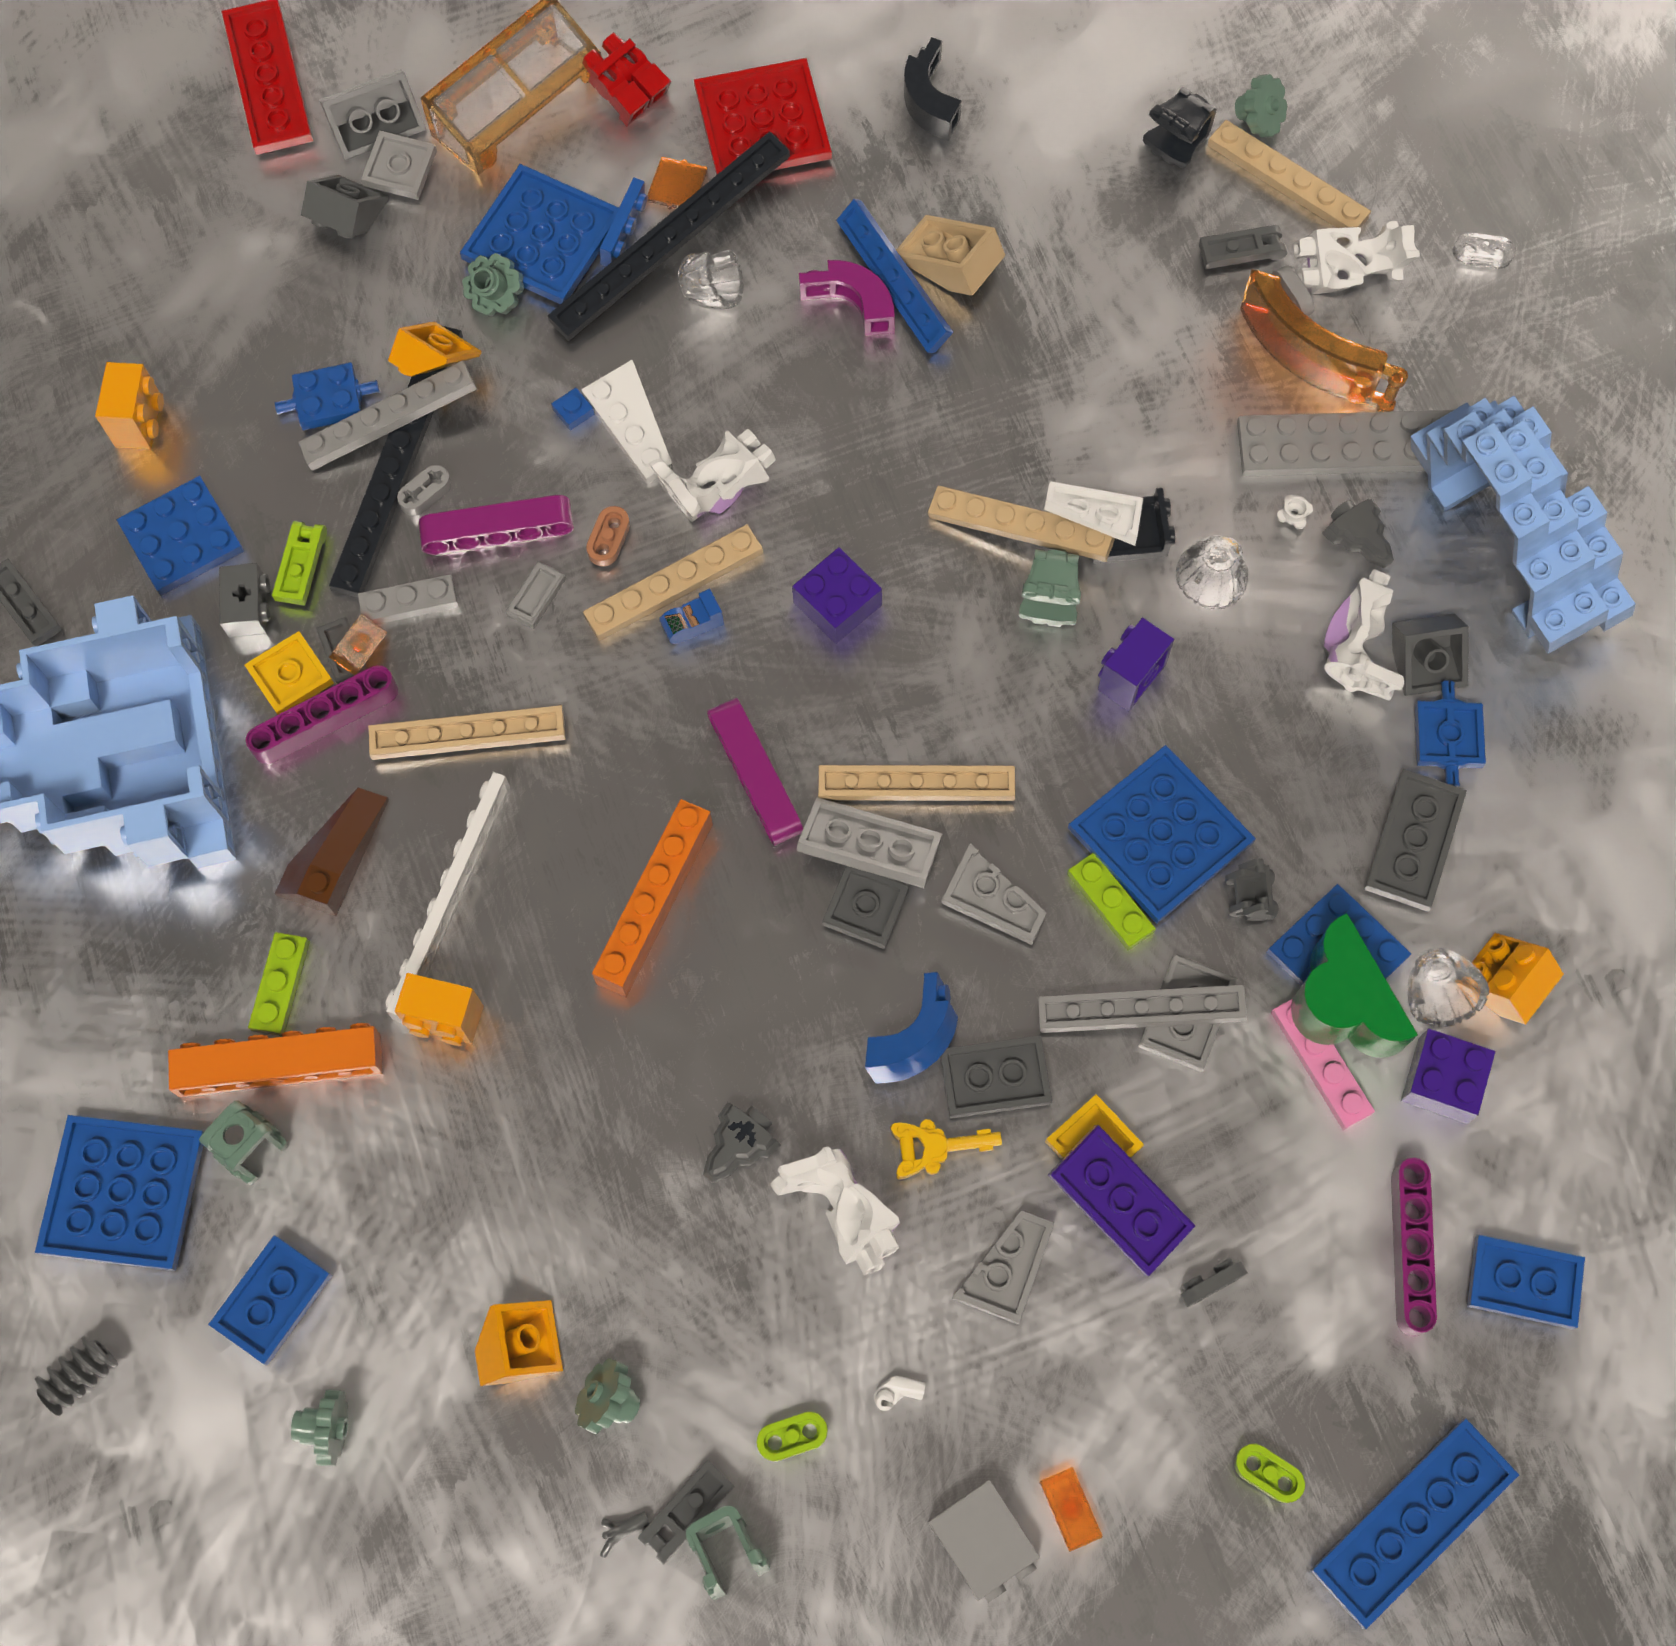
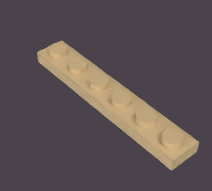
M1225 120L1208 140L1207 146L1336 228L1362 227L1369 219L1371 210L1228 120Z
M937 486L927 512L931 519L1107 562L1115 540L1112 536L1053 513L943 486Z
M748 524L584 610L583 615L597 639L601 641L762 555L763 548Z
M562 705L368 725L369 754L372 760L566 740Z
M819 765L818 797L825 800L1015 801V766Z

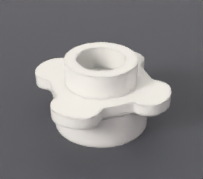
M1286 496L1283 501L1284 506L1282 510L1277 512V519L1280 522L1293 524L1296 529H1303L1306 526L1307 516L1313 512L1312 504L1300 496ZM1295 510V511H1297L1298 513H1297V514H1293L1292 511Z

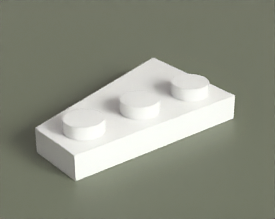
M1050 481L1044 510L1135 546L1143 498Z

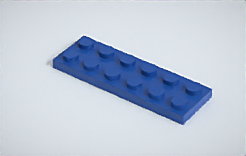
M1466 1418L1462 1419L1310 1571L1361 1628L1367 1629L1519 1474Z

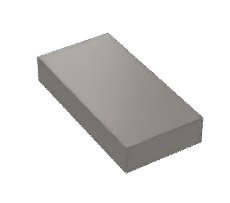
M537 561L506 610L507 616L535 629L565 582V574Z

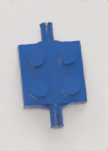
M350 362L292 375L294 387L292 399L274 403L278 415L296 411L300 426L304 431L335 424L361 411L362 396L380 393L377 380L359 384L355 377L353 365Z
M1448 680L1441 682L1442 699L1437 701H1417L1415 704L1417 766H1435L1445 769L1446 783L1459 787V769H1482L1486 764L1483 704L1466 703L1455 699V682L1450 681L1449 683Z

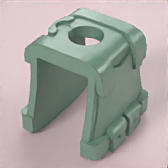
M1035 549L1031 572L1023 584L1022 597L1024 599L1022 604H1020V618L1031 620L1034 624L1045 625L1046 623L1048 626L1055 627L1076 624L1078 613L1076 605L1080 604L1081 591L1078 583L1079 555L1070 553L1067 555L1066 552L1060 550L1046 551Z
M238 1100L232 1102L199 1138L200 1143L214 1154L213 1157L219 1163L225 1166L232 1175L239 1179L241 1178L249 1185L254 1184L259 1178L242 1163L265 1138L282 1152L288 1147V1141L280 1135L281 1132L264 1118L262 1114L256 1110L253 1111L249 1106L242 1104ZM232 1126H241L244 1130L243 1139L238 1144H228L225 1140L226 1131Z
M724 1506L692 1523L686 1530L688 1544L697 1555L705 1572L702 1580L704 1588L712 1600L727 1595L704 1547L703 1541L723 1530L734 1526L750 1563L759 1577L771 1570L762 1550L755 1549L745 1528L747 1527L746 1522L737 1509L732 1506Z

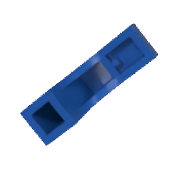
M938 972L924 973L921 1011L908 1028L894 1035L868 1037L865 1068L875 1084L897 1082L923 1072L941 1057L952 1041L957 1027L958 1016L950 1004L949 986L947 984L944 985Z

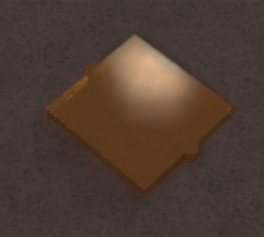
M661 157L648 192L647 202L667 206L669 210L678 208L702 188L708 168L687 163L685 159L678 161Z

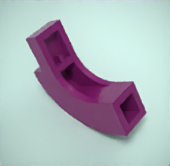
M828 260V271L811 270L807 273H799L800 300L823 298L847 300L860 311L865 336L895 334V313L892 297L883 281L872 271L852 262Z

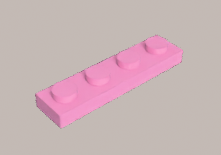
M1293 999L1274 1008L1271 1014L1341 1128L1345 1130L1371 1116L1375 1110L1334 1044L1323 1045L1312 1042L1299 1032L1292 1019L1291 1005Z

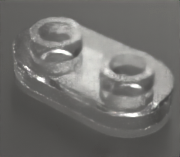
M1467 232L1457 238L1452 252L1454 258L1462 264L1502 269L1511 263L1516 253V248L1513 242L1506 237Z

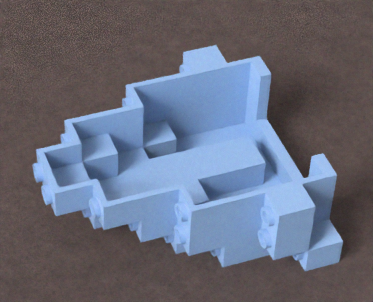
M1515 396L1499 405L1495 400L1489 403L1486 398L1472 406L1465 403L1411 435V450L1428 474V488L1444 512L1490 485L1496 492V509L1514 534L1512 562L1531 589L1530 599L1512 609V614L1528 638L1536 636L1549 654L1598 625L1605 632L1633 616L1636 604L1618 579L1623 551L1605 527L1608 512L1589 486L1568 498L1565 497L1568 472L1550 448L1552 432L1534 406L1525 411Z
M134 595L94 604L96 616L92 617V626L95 634L19 650L20 663H17L16 668L20 680L0 684V824L5 822L11 823L21 833L37 829L40 834L43 833L50 843L56 845L64 854L106 846L115 856L133 852L135 857H139L148 867L181 859H189L197 868L236 860L200 626L192 615L183 617L173 616L152 621Z

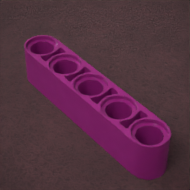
M552 495L424 515L419 519L421 549L424 553L431 555L563 536L571 533L574 529L570 499L564 495Z
M378 665L370 667L253 727L246 735V745L258 762L262 764L275 763L391 703L398 695L397 684L386 667ZM379 682H387L382 688H374ZM358 696L356 701L346 704L347 699ZM329 711L324 718L316 719L321 712ZM300 726L295 733L287 734L292 727ZM270 741L266 748L258 749L260 744Z
M735 697L707 710L713 729L773 846L800 835L803 831V826L738 698Z
M1408 1158L1394 1169L1391 1176L1396 1321L1399 1329L1404 1334L1415 1337L1433 1329L1437 1320L1431 1173L1428 1165L1423 1160ZM1404 1169H1411L1416 1173L1418 1178L1417 1184H1411L1404 1178ZM1409 1203L1417 1207L1419 1211L1418 1219H1412L1406 1214L1405 1204ZM1408 1238L1414 1239L1419 1243L1421 1248L1419 1255L1412 1254L1407 1249L1406 1242ZM1409 1274H1415L1420 1278L1422 1282L1421 1291H1416L1408 1284ZM1411 1309L1417 1310L1423 1316L1424 1322L1421 1328L1411 1323L1409 1318Z

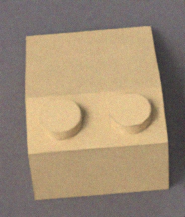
M925 215L896 249L909 268L948 291L970 296L975 294L1005 257L994 227Z

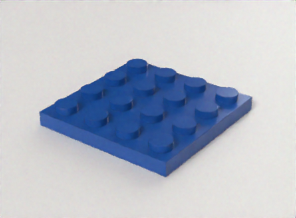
M519 164L460 251L461 259L471 263L480 255L489 259L494 253L506 257L514 262V269L522 273L525 289L561 305L573 294L599 254L600 247L619 207Z
M1166 745L1068 825V829L1091 854L1094 853L1126 892L1156 924L1237 858L1256 840Z
M68 1115L35 1253L176 1271L204 1146L200 1143L199 1138L204 1132Z

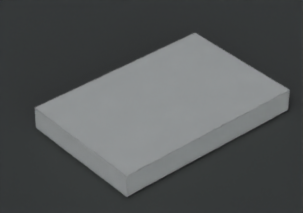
M1174 954L1160 990L1235 985L1238 978ZM1221 1023L1146 1027L1138 1047L1203 1072Z

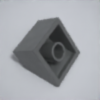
M340 175L309 180L306 185L301 216L311 219V223L315 226L322 228L330 227L337 230L339 236L353 239L355 236L369 231L386 205L389 196Z
M1455 613L1392 623V651L1398 674L1404 678L1402 689L1405 696L1441 691V682L1448 680L1449 683L1450 681L1455 682V688L1468 686L1469 626Z

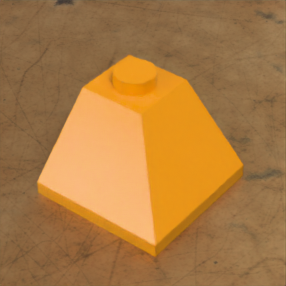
M433 321L399 328L388 361L397 366L398 371L402 374L413 377L454 365L462 360L467 361L480 357L482 351Z
M551 1300L494 1304L489 1307L475 1348L480 1386L513 1383L563 1371Z

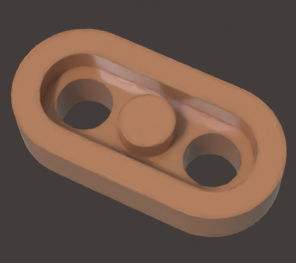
M618 506L607 507L600 512L586 546L590 561L597 566L611 565L619 556L630 529L629 517L623 508ZM618 523L619 527L613 529L610 528V525ZM601 550L609 551L605 555L598 554Z

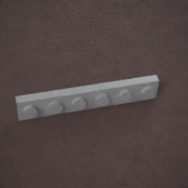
M462 360L299 441L306 463L313 471L477 390L467 365Z
M1244 985L1038 997L1041 1033L1247 1022Z

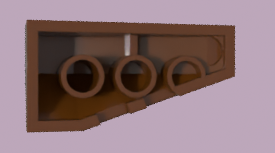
M358 787L290 861L274 894L337 916L389 801L388 797Z

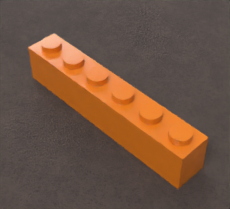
M680 799L592 972L597 985L627 998L713 826L710 811Z
M368 1023L352 1024L350 1029L337 1030L334 1027H321L316 1029V1033L303 1034L301 1031H287L282 1033V1037L269 1038L267 1035H253L248 1037V1041L235 1042L233 1039H218L214 1041V1045L201 1046L199 1043H184L180 1045V1049L168 1050L169 1090L178 1097L383 1074L381 1034L374 1026H370Z

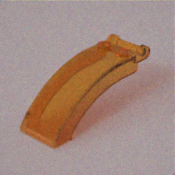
M1252 269L1240 309L1250 330L1268 353L1295 376L1320 390L1348 399L1355 404L1375 407L1377 412L1393 411L1396 406L1395 398L1398 391L1405 385L1408 379L1407 371L1401 367L1386 363L1388 358L1386 352L1354 343L1321 327L1292 302L1280 284V277ZM1380 379L1388 381L1384 394L1376 391Z

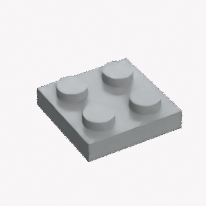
M379 131L361 177L362 185L419 200L437 153L436 145Z

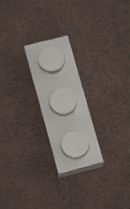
M451 574L358 593L362 621L365 627L458 607Z

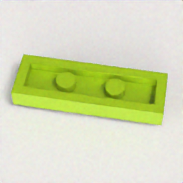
M1094 853L1068 870L1067 875L1127 951L1155 932L1156 928Z
M278 932L274 933L248 1025L251 1031L282 1036V1033L286 1031L310 944L308 938Z

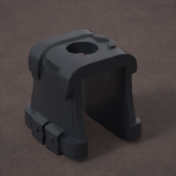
M1182 87L1174 97L1161 105H1155L1150 110L1149 116L1159 126L1143 135V142L1151 148L1153 154L1159 158L1162 156L1163 161L1170 165L1176 164L1184 169L1191 162L1197 147L1207 139L1217 108L1209 104L1202 96L1192 94L1190 90Z

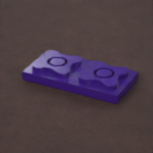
M1094 1125L1048 1174L1062 1191L1145 1276L1149 1277L1195 1227L1194 1223L1099 1125Z

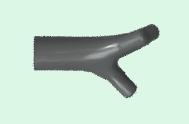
M645 1511L622 1521L603 1519L601 1525L608 1527L610 1530L602 1534L603 1539L608 1540L600 1556L606 1558L612 1547L620 1540L635 1531L647 1527L649 1521Z

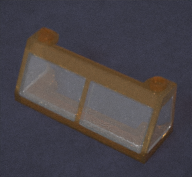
M540 0L420 98L431 136L474 173L480 175L484 170L491 168L497 160L496 146L578 78L584 83H589L590 73L582 64L583 58L593 49L600 56L601 52L558 0Z

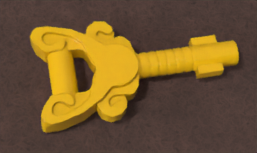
M930 1119L923 1120L920 1127L900 1122L893 1123L890 1126L893 1136L900 1142L902 1162L896 1172L897 1179L909 1178L918 1174L923 1169L930 1175L937 1174L940 1171V1163L946 1161L947 1152L979 1148V1152L993 1151V1146L1002 1145L1001 1133H991V1129L977 1130V1135L946 1138L941 1129H935V1124ZM913 1138H918L924 1147L923 1156L919 1160L915 1158Z

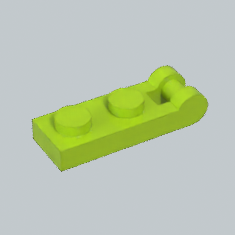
M293 521L272 593L275 601L306 605L321 547L327 537L325 525L315 524L312 527L306 526L304 522ZM304 538L310 539V540H309V543H307V542H301V541H302Z

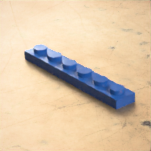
M853 199L836 221L869 269L886 285L894 305L927 353H935L954 332L864 203L859 199Z

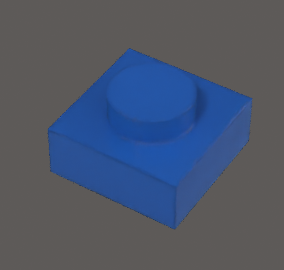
M576 387L551 403L553 411L570 431L595 415L594 408Z

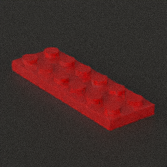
M265 0L223 10L222 16L256 155L313 142L279 1Z

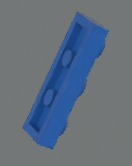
M633 177L600 247V265L608 266L624 252L626 246L624 241L627 235L631 236L635 230L638 211L643 212L647 204L648 195L645 194V181Z

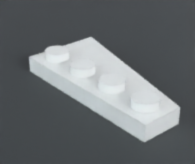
M633 360L581 389L582 395L594 408L595 414L647 485L658 479L649 465L653 460L661 458L673 470L672 461Z

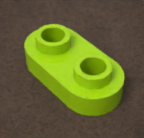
M804 1412L771 1423L759 1432L757 1448L765 1459L772 1462L782 1461L812 1451L822 1446L828 1434L827 1424L819 1414L814 1412ZM806 1425L816 1427L817 1433L813 1438H806L803 1435V1429ZM773 1436H778L782 1439V1446L778 1450H772L769 1447V1440Z
M1258 1444L1246 1445L1236 1453L1234 1459L1235 1470L1249 1484L1280 1503H1291L1302 1496L1305 1490V1480L1302 1473L1296 1467ZM1248 1457H1254L1258 1461V1468L1255 1471L1247 1467L1246 1461ZM1281 1477L1289 1480L1290 1488L1288 1491H1282L1279 1488L1278 1481Z

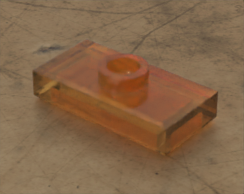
M361 613L330 654L329 658L355 676L388 632Z
M1073 1467L1039 1481L1068 1552L1103 1537Z

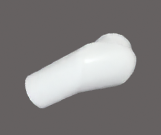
M892 1376L876 1389L874 1394L875 1404L880 1410L887 1411L904 1396L922 1400L926 1382L901 1376Z

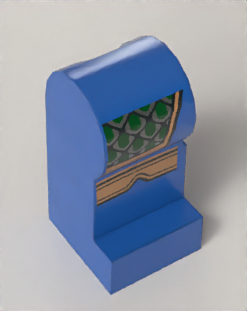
M710 588L698 593L699 598L683 604L682 607L670 609L660 617L659 622L670 643L679 644L724 625L722 611Z

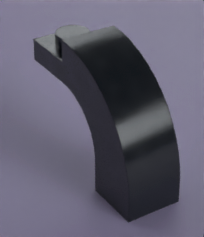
M931 37L926 48L922 47L917 58L911 55L908 56L904 71V100L910 116L921 128L934 136L949 141L960 121L962 100L941 93L930 82L941 61L942 41Z

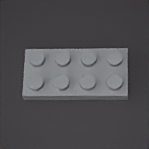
M816 797L799 838L797 852L924 888L941 842L942 833Z

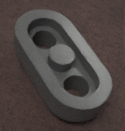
M1229 1258L1215 1266L1213 1270L1216 1274L1208 1279L1203 1280L1202 1276L1199 1275L1183 1284L1185 1292L1180 1297L1186 1307L1189 1308L1247 1275L1248 1272L1243 1263L1238 1261L1234 1264L1233 1260Z

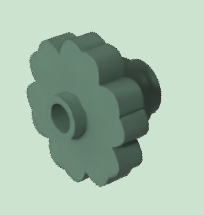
M1271 74L1259 75L1257 78L1252 79L1251 89H1247L1246 93L1236 99L1235 114L1237 118L1246 122L1251 132L1259 134L1260 137H1272L1279 133L1280 123L1286 120L1288 105L1284 99L1285 87L1281 83L1280 78H1273Z
M494 253L489 259L480 255L468 265L470 275L462 280L463 295L465 298L472 300V308L492 317L497 312L506 315L518 305L516 295L524 291L523 275L514 269V262Z
M608 1358L603 1365L597 1364L588 1374L585 1380V1388L578 1394L575 1414L579 1415L578 1426L598 1434L602 1427L608 1429L613 1422L629 1423L635 1418L640 1407V1398L635 1395L633 1389L629 1388L631 1378L627 1376V1365Z
M326 1390L324 1398L320 1400L319 1408L306 1407L303 1411H295L293 1415L291 1439L299 1441L301 1445L314 1446V1455H317V1465L336 1466L338 1457H341L348 1431V1403L345 1401V1391Z

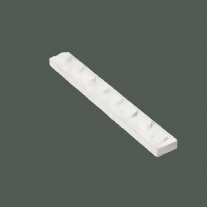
M493 772L490 780L483 783L479 794L481 799L479 805L468 816L466 834L455 845L453 863L450 869L446 868L441 876L440 892L437 898H432L428 905L427 921L424 927H420L415 934L413 940L414 950L410 958H406L401 965L399 972L401 979L396 989H391L387 996L386 1012L395 1021L402 1023L394 1011L406 974L427 976L509 792L510 785L506 776Z

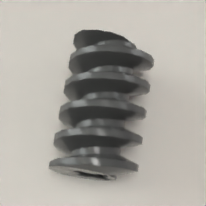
M83 1336L81 1340L85 1347L84 1350H80L75 1346L70 1347L73 1356L71 1361L60 1356L58 1358L62 1367L60 1370L51 1366L46 1368L50 1377L48 1381L40 1376L35 1378L38 1386L36 1390L37 1395L53 1414L60 1416L63 1413L62 1406L70 1408L74 1404L73 1395L76 1397L85 1395L86 1389L84 1385L94 1387L97 1384L96 1375L100 1377L107 1376L109 1373L107 1364L112 1367L118 1366L114 1356L97 1340L93 1341Z

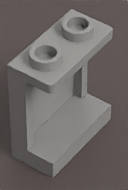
M990 1480L928 1522L930 1528L937 1535L972 1590L977 1601L985 1597L988 1603L1006 1591L1003 1583L1016 1576L1018 1581H1020L1037 1569L1033 1562L1039 1559L1040 1556Z

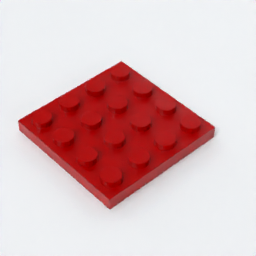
M807 58L694 79V87L716 175L769 131L790 150V157L775 170L832 159V151Z

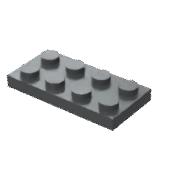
M1403 769L1399 776L1364 890L1429 912L1433 905L1467 790Z

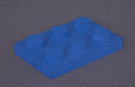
M274 1235L208 1325L258 1361L268 1366L333 1275Z
M1477 1235L1474 1241L1467 1307L1574 1330L1578 1328L1585 1257Z

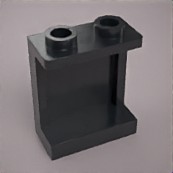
M1156 488L1154 496L1141 497L1143 498L1135 546L1115 538L1107 562L1168 557L1171 545L1175 544L1174 526H1169L1168 517L1171 515V504L1169 498H1164L1163 488ZM1092 559L1093 563H1104V561Z

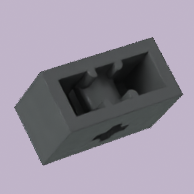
M257 563L219 567L220 625L228 637L266 634V622H269L271 619L270 607L266 603V593H270V581L268 575L263 574Z

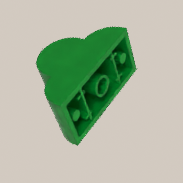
M1346 913L1334 920L1312 950L1310 956L1311 973L1292 1000L1291 1014L1293 1022L1299 1032L1312 1042L1333 1045L1349 1039L1355 1048L1366 1055L1378 1058L1393 1056L1401 1052L1418 1034L1348 914Z

